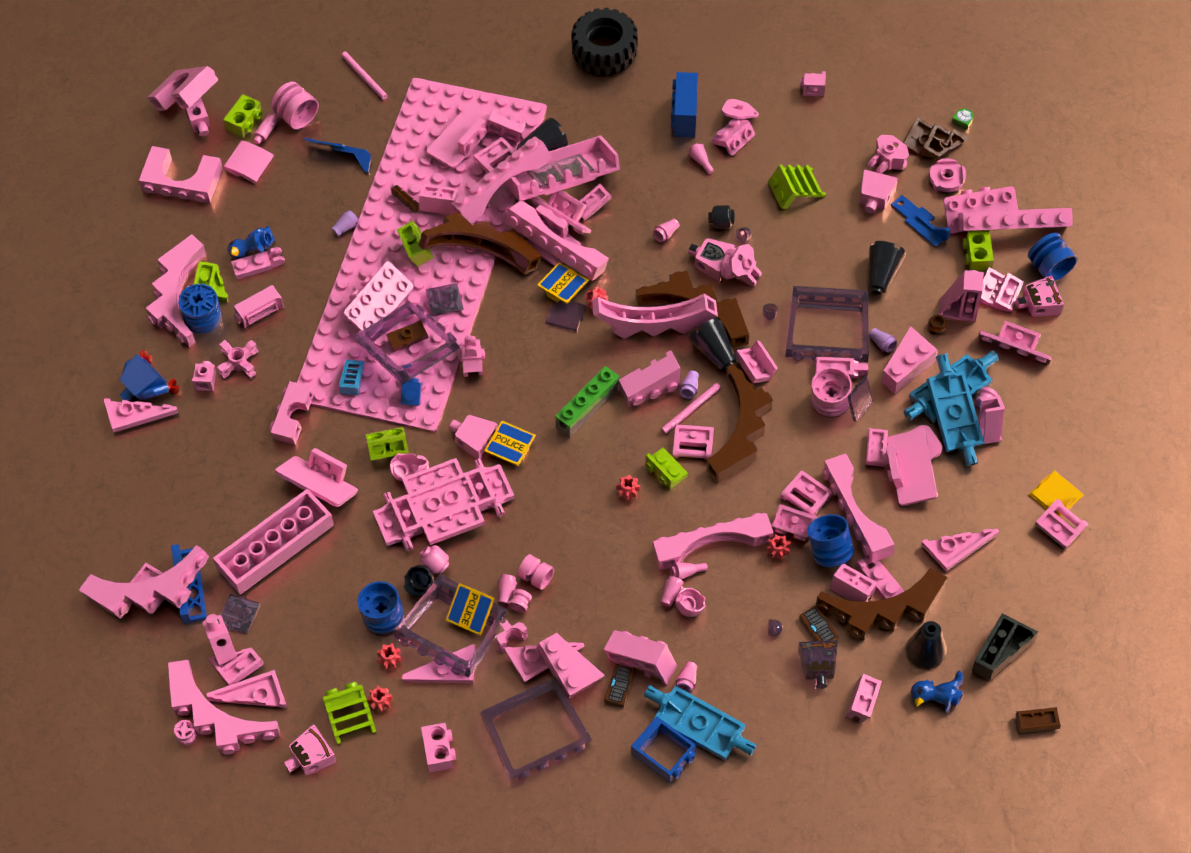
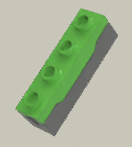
M604 366L555 415L556 428L571 438L619 389L620 376L607 366Z

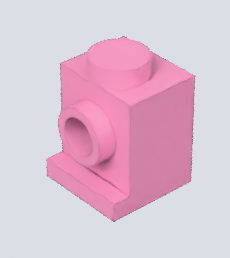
M822 71V74L804 73V78H800V88H803V96H824L826 71Z
M209 361L195 364L194 376L192 378L195 391L214 392L217 373L214 364Z

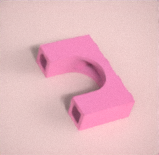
M208 66L175 70L147 98L158 111L167 110L175 101L181 108H190L218 79L213 69Z
M151 147L139 178L142 191L211 203L223 170L220 158L203 155L195 175L184 181H174L166 177L172 161L169 149Z

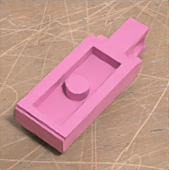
M816 357L815 374L823 368L836 367L845 371L850 378L868 376V364L858 363L854 358Z

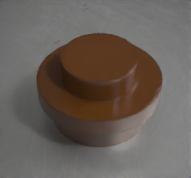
M934 315L929 319L928 327L932 332L941 333L946 329L947 321L942 315Z

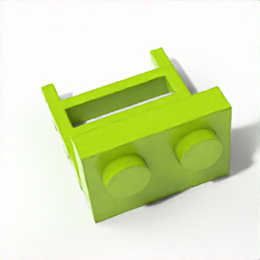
M779 165L774 171L768 183L781 209H788L795 197L826 196V193L821 191L812 173V167H809V165L800 167V165L795 167Z
M356 681L346 684V689L340 691L337 688L325 691L326 695L322 696L337 744L341 743L339 735L370 725L372 733L376 732L362 684L357 685ZM363 702L365 709L333 719L332 711ZM367 714L369 721L337 731L335 723Z

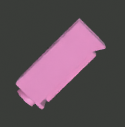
M271 285L234 306V318L238 324L242 323L246 329L247 325H251L278 310V308H284L282 297L274 286Z
M1000 395L981 398L979 425L984 444L1002 441L1005 407Z

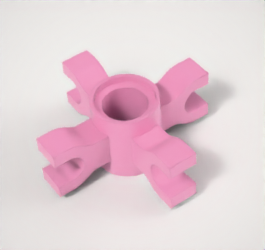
M226 340L219 344L222 348L221 352L229 358V360L217 367L220 371L219 375L223 379L233 370L244 371L250 379L256 375L254 366L247 362L250 356L258 352V349L255 348L257 346L255 342L250 340L244 348H232Z

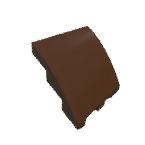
M917 117L903 143L907 145L908 151L930 158H939L965 142L967 137L954 129L950 132L936 123L932 126Z

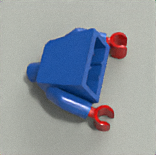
M142 350L140 356L136 354L134 358L127 361L124 365L120 381L126 388L120 396L127 401H130L133 396L146 400L169 391L176 394L180 391V386H175L177 384L175 379H171L169 385L165 384L167 381L150 364L152 362V355L149 354L147 356V351Z

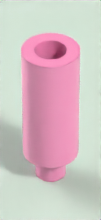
M269 112L254 133L255 138L253 142L259 145L261 141L264 142L278 123L279 117L275 113Z

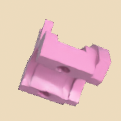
M505 619V623H499L504 631L497 635V652L504 653V649L507 647V642L510 639L518 638L522 642L526 640L528 632L523 623L518 622L511 626L507 619Z

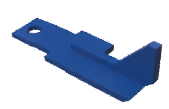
M304 138V140L311 143L332 147V150L353 153L363 170L369 172L372 158L369 151L344 146L343 144Z
M903 195L891 203L892 207L907 218L905 222L933 246H937L942 241L949 239L950 229L948 227H934L930 222L935 217L924 207L918 208Z

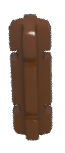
M399 185L392 187L391 193L398 197L397 199L406 207H410L409 209L414 213L419 210V203L413 200L414 198L402 190Z

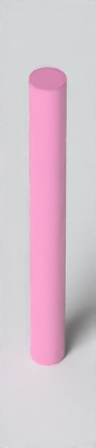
M347 52L341 54V57L382 100L388 97Z
M718 383L712 385L664 425L661 431L667 434L676 424L678 425L720 390V385Z

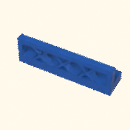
M179 544L171 545L173 565L175 566L183 560V556H187L193 548L181 550ZM201 570L198 571L196 578L187 587L190 591L192 588L198 590V596L194 600L189 597L180 607V616L184 624L206 620L207 618ZM195 605L201 608L202 614L191 616L190 611Z

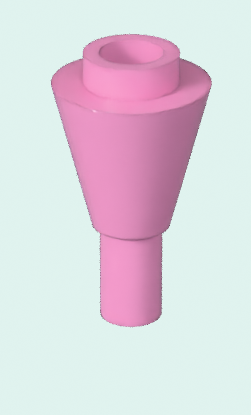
M697 143L691 146L688 155L703 166L708 175L712 174L714 169L709 163L704 145Z
M674 562L673 566L670 567L671 576L681 580L696 572L708 570L707 563L694 565L691 563Z

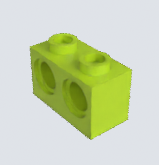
M242 94L223 119L226 130L244 138L247 133L251 132L253 125L263 115L261 102Z
M413 221L396 229L410 260L418 267L434 258L430 248L422 250L418 246L422 231Z
M990 230L967 231L966 238H963V249L967 250L965 264L969 265V271L976 270L981 272L986 271L989 267L992 268L994 258Z
M404 427L366 434L371 461L396 456L398 453H409Z

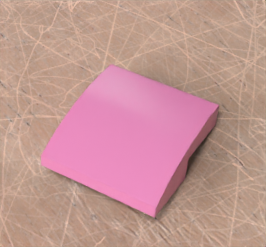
M241 141L223 168L238 178L241 175L253 184H256L274 155L252 143Z
M989 267L983 276V292L980 302L999 310L1011 312L1024 281L1009 273L1004 276Z

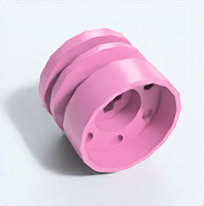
M288 82L281 86L271 101V109L293 129H301L308 125L314 119L319 108L318 101L296 82Z
M836 367L823 368L815 374L811 385V402L813 408L819 414L835 417L847 411L850 406L852 390L850 376L842 369Z

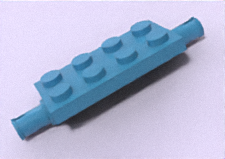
M990 351L981 359H972L967 354L950 365L951 369L955 372H965L971 397L979 393L980 388L992 384L993 379L987 374L986 370L999 360L997 354L993 355L994 351ZM925 382L909 394V398L915 404L905 409L904 415L911 421L923 412L935 423L937 417L927 382Z
M945 353L944 356L940 354L936 356L940 369L939 375L929 377L926 381L946 452L962 450L966 466H970V464L973 466L978 464L974 447L983 445L984 439L965 372H955L951 369L948 354Z
M651 685L648 686L649 690L646 689L644 697L659 704L660 709L656 716L694 744L723 760L727 759L735 747L752 756L757 744L742 737L746 724L677 686H674L670 693H663Z

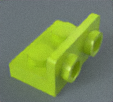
M661 448L652 456L650 453L645 455L646 468L651 473L654 472L658 476L659 482L663 486L666 485L670 490L688 477V472L664 448Z

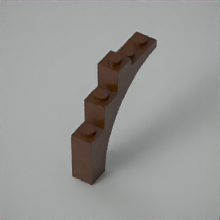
M459 212L447 215L443 220V224L423 231L418 245L422 250L438 246L475 248L505 260L523 274L537 270L542 255L514 229L500 234L486 220L472 225Z
M678 271L670 274L668 282H660L656 285L643 286L636 289L637 305L651 303L677 304L706 294L716 300L718 314L716 318H720L723 322L732 348L749 344V332L737 299H724L718 302L712 284L693 288L687 271Z
M734 364L727 367L726 377L734 388L738 399L739 419L729 441L716 454L707 459V470L717 483L756 461L757 448L753 441L764 435L765 423L761 416L772 410L773 399L771 395L765 392L762 387L755 390L753 384L747 382L741 369H737Z
M930 568L922 579L910 589L884 600L869 602L849 601L836 598L821 591L817 596L816 605L822 612L830 613L840 622L848 623L847 632L852 637L865 640L876 622L882 628L890 629L894 632L905 613L911 619L919 620L923 623L945 588L948 577Z

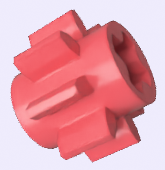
M596 286L594 290H588L585 295V301L588 303L587 307L593 309L592 300L596 297L608 301V296L605 295L606 291Z
M630 475L624 478L620 477V484H616V490H619V497L623 496L627 500L632 497L636 498V491H640V485L637 484L638 478L634 479Z
M775 534L773 540L768 539L769 546L767 547V552H771L772 559L780 558L782 560L784 555L789 556L791 542L786 541L785 535L782 537Z
M393 643L386 646L383 644L381 651H377V656L379 657L377 659L378 664L383 663L385 669L388 667L396 668L397 662L402 661L401 656H399L401 654L400 648L395 649Z
M377 686L376 689L369 690L371 697L367 698V703L371 704L372 711L377 709L382 713L386 707L390 708L388 701H392L393 698L391 694H388V688L382 689Z

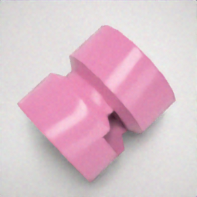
M529 554L522 561L517 576L527 582L531 580L533 586L543 590L550 582L554 574V568L545 562L540 564L538 558Z

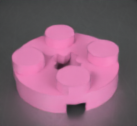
M947 158L940 159L934 166L932 165L929 180L934 190L954 192L962 189L966 179V170L963 165L960 166L956 160ZM945 173H949V176L952 177H945Z

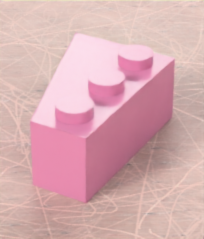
M965 270L940 298L939 315H942L945 319L976 322L983 292L984 272Z
M910 327L885 367L882 383L896 394L935 363L938 350L915 329Z
M671 350L666 352L667 356L659 361H656V359L650 362L651 365L642 371L638 368L619 379V391L628 407L640 405L643 401L656 399L664 393L674 392L679 388L680 366Z
M614 630L604 648L610 661L619 665L640 669L645 672L644 676L648 678L651 675L658 677L662 680L661 683L666 686L677 668V664L667 644L662 641L655 642L649 640L645 636H634L627 631L620 632Z
M558 633L553 634L537 645V649L567 699L599 682L605 676Z

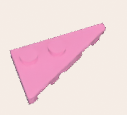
M108 398L104 399L113 433L178 413L176 406L173 407L163 404V406H153L151 403L130 402L127 400L114 402Z
M997 528L985 529L980 533L971 534V532L955 534L954 536H943L941 539L932 541L925 539L921 545L947 572L999 535V530Z
M569 643L577 651L584 648L583 643ZM537 646L506 647L504 649L524 683L549 669Z
M475 644L403 674V683H474Z
M275 670L206 693L208 700L213 702L287 707Z

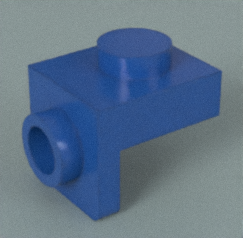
M407 378V381H402L400 404L420 406L423 382H419L418 378Z

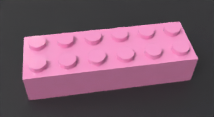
M307 488L213 557L216 569L241 595L333 527L332 515Z

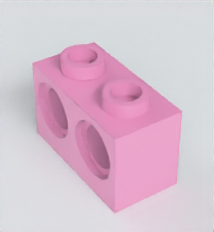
M446 723L421 727L429 773L454 768L452 761L456 760L455 749L450 748L449 742L453 741L451 729L447 730ZM437 735L442 736L440 740L433 739ZM439 754L446 755L443 759L436 758Z

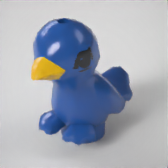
M266 226L265 229L258 228L252 231L245 240L236 239L231 241L227 251L232 258H242L250 251L264 252V250L272 245L275 238L269 226Z
M957 671L952 681L933 686L934 681L930 682L929 680L916 682L911 688V695L915 700V705L918 707L923 702L934 700L945 705V712L947 713L950 710L951 704L957 707L964 693L958 690L959 686L963 684L964 677L962 672Z

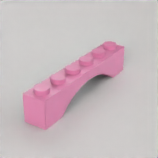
M534 136L522 147L514 151L506 160L499 163L495 169L487 173L480 181L472 185L469 190L451 203L456 213L459 212L471 224L484 214L492 195L505 181L521 172L540 169L552 159L544 142Z
M519 201L508 210L505 220L507 225L589 280H595L605 271L609 260L608 257L594 248L576 245L559 237L542 222L537 211L524 201Z
M1072 208L958 213L959 232L1073 226Z
M847 454L825 460L824 469L822 470L825 480H829L833 495H837L840 509L846 512L847 522L850 526H853L857 541H861L864 555L869 556L871 562L894 555L895 544L887 529L868 519L854 501L851 491L854 467Z
M755 513L747 518H736L731 522L716 523L711 527H700L687 533L680 532L672 537H660L653 541V553L660 571L670 568L674 562H682L692 551L712 542L736 541L751 546L766 544L768 539L773 540V530L767 513Z

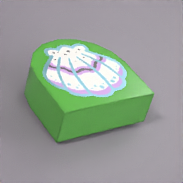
M966 108L959 109L953 116L952 122L968 129L973 121V113Z

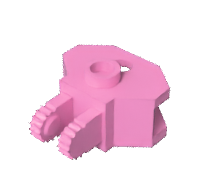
M881 135L877 138L876 155L868 162V167L873 168L876 164H880L876 169V173L880 174L890 169L903 170L908 164L907 158L909 153L907 145L893 135Z
M749 244L728 249L720 263L721 275L726 280L731 278L742 279L748 285L755 286L757 280L754 277L759 278L762 273L755 266L757 262L754 260L753 248Z
M472 335L466 336L464 341H461L462 350H458L459 362L463 361L464 377L468 376V372H479V375H483L482 360H485V349L481 348L480 339L476 340Z

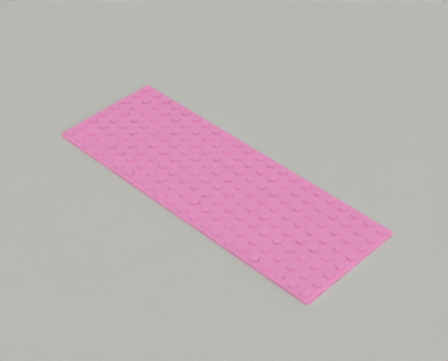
M419 78L411 80L297 381L299 384L312 388L314 396L310 405L429 432L437 431L460 364L458 350H462L461 341H464L465 337L470 335L496 256L475 248L438 246L430 248L434 258L418 267L410 260L396 229L413 221L423 232L426 229L443 224L447 214L419 210L414 213L409 209L410 207H406L397 199L398 197L391 193V189L395 185H399L402 190L406 191L418 203L423 184L457 188L459 190L458 197L461 196L487 174L474 160V155L501 137L517 150V145L543 122L547 110L546 104ZM467 105H471L489 116L493 108L497 109V115L521 125L523 121H526V126L519 142L489 131L455 169L427 154V149ZM507 156L506 158H504L492 167L495 169L499 165V163L506 160L509 156ZM504 183L490 198L484 214L473 222L472 225L486 220L500 234L505 231V226L507 225L505 220L508 210L514 206L516 197ZM390 262L413 284V288L371 337H367L343 315V311L351 300L349 298L351 293L362 287L360 283L367 276L370 278L375 275L384 263ZM457 286L463 309L432 316L430 305L433 307V303L429 304L431 299L429 291H432L433 297L436 298L435 302L441 303L437 291L440 290L442 303L443 301L447 303L452 299L451 294H444L443 296V292L449 291L448 288ZM421 320L428 334V339L394 352L386 334ZM346 360L365 362L359 395L340 394L339 384ZM349 366L351 368H359V366ZM407 378H418L419 382H423L420 406L400 404L402 381H407Z

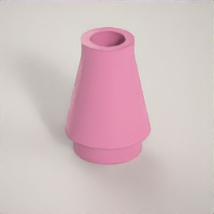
M673 218L656 226L655 230H653L654 238L658 242H666L675 230L679 228V222Z
M502 574L500 579H498L497 603L508 605L513 590L517 586L516 577Z
M669 576L665 580L660 603L671 607L677 594L684 588V582L677 577Z
M686 662L685 667L676 679V686L688 693L695 688L697 670L695 663Z

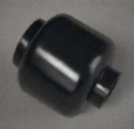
M729 205L714 206L712 212L708 213L709 223H712L715 229L731 228L732 224H735L734 209H731Z

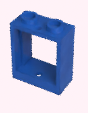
M658 716L631 745V754L669 783L674 778H679L686 763L690 764L696 757V745ZM659 733L686 751L670 771L644 752Z

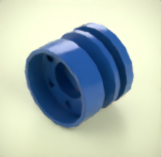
M1051 233L1038 240L1031 247L1027 255L1029 260L1033 262V265L1039 268L1038 271L1043 278L1052 275L1054 281L1066 276L1078 262L1077 256L1070 247H1067L1066 242L1059 233Z
M194 284L182 291L178 304L184 323L189 330L195 333H207L217 328L222 320V312L216 291L205 284Z
M828 514L814 519L809 524L807 532L813 558L817 564L824 567H835L846 563L853 556L854 549L848 522L844 517Z
M377 581L368 584L361 590L357 603L365 626L376 634L391 633L399 628L404 619V609L396 588L387 582Z

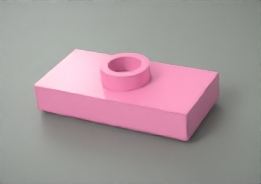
M601 184L580 200V202L587 206L581 216L584 221L612 199L611 195Z
M869 428L866 465L885 467L884 453L887 450L888 430Z

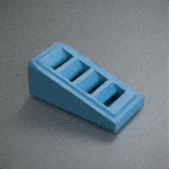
M345 361L339 384L340 394L359 395L365 365L364 361ZM349 366H359V368H351Z

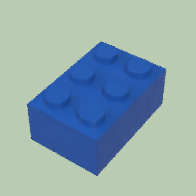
M677 72L676 79H673L671 129H674V137H695L698 73Z

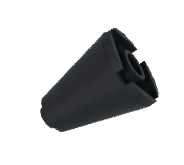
M551 117L543 121L517 145V150L534 136L544 142L548 151L568 146V140L565 132L561 133L559 129L562 127L560 123Z
M875 241L874 245L870 244L868 288L873 294L881 295L889 288L906 256V251L902 247L897 249L894 247V243L887 241Z
M713 318L702 324V328L698 332L694 330L688 339L721 371H727V367L732 364L735 365L737 359L723 322L720 318Z
M934 621L925 622L907 642V657L918 668L933 669L941 665L945 660L947 654L946 643L940 625Z

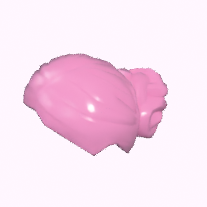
M398 453L390 462L392 477L398 481H402L403 477L429 468L428 460L422 455Z

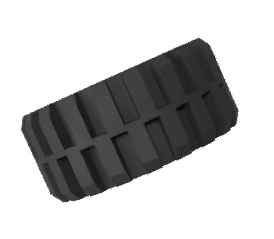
M597 8L593 12H586L585 16H580L574 23L573 30L571 31L572 54L575 61L581 68H586V71L590 73L595 72L597 75H601V73L610 75L613 72L616 74L621 69L625 70L628 68L629 64H632L638 52V33L634 21L630 17L628 18V15L625 13H619L617 9L609 10V8L602 10ZM598 37H612L618 40L617 43L611 46H598L591 41Z

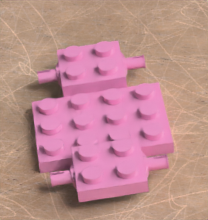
M457 458L403 477L402 482L408 494L392 499L390 492H387V495L384 493L383 498L386 505L373 511L386 546L403 542L406 551H409V548L412 550L414 547L410 539L422 533H425L430 545L485 525L481 511L489 508H494L498 517L503 516L505 512L501 505L515 498L501 465L498 464L493 467L484 468L481 459H478V462L477 460L473 461L476 469L463 473Z

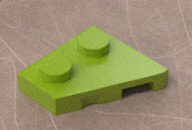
M199 261L194 284H205L212 287L216 291L218 300L227 302L228 295L224 289L218 264Z

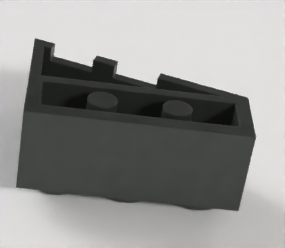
M1002 613L975 659L972 671L991 680L1035 643L1038 631Z

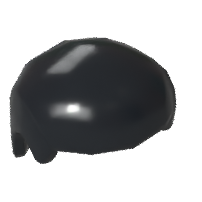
M416 565L411 567L404 576V589L413 596L427 594L434 585L433 573L426 566Z

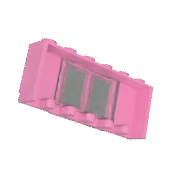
M600 135L549 151L552 159L540 169L516 174L505 181L504 184L519 201L542 194H552L620 170L618 153Z

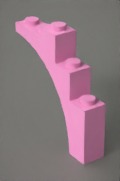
M192 234L158 259L160 266L158 269L162 276L152 283L154 290L152 293L157 300L146 307L147 319L152 325L156 324L160 329L165 326L168 331H173L176 334L177 339L181 343L185 342L189 347L195 344L193 333L184 324L180 316L178 301L188 274L206 256L204 245Z
M706 294L681 303L658 307L625 306L609 302L600 297L592 300L594 316L610 324L612 332L624 339L641 330L653 337L670 328L685 334L705 322L718 317L716 300Z
M196 545L183 560L161 575L133 583H115L102 580L90 574L79 591L86 598L120 619L129 611L132 603L150 614L158 606L161 598L180 609L191 594L187 586L193 582L195 575L206 564L209 556L202 548Z
M189 660L168 663L171 706L174 714L186 716L193 712L194 728L197 734L209 735L215 732L216 745L220 754L228 755L233 754L235 751H240V743L242 742L250 744L255 740H273L275 737H280L277 721H247L230 716L212 705L197 688Z

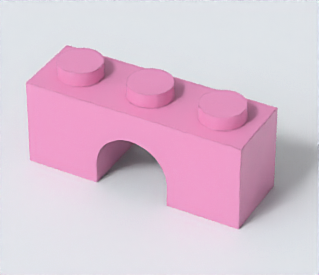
M289 381L288 387H285L283 390V400L277 407V416L270 425V432L274 440L296 445L302 427L299 421L291 419L290 416L298 409L308 411L314 392L310 386Z

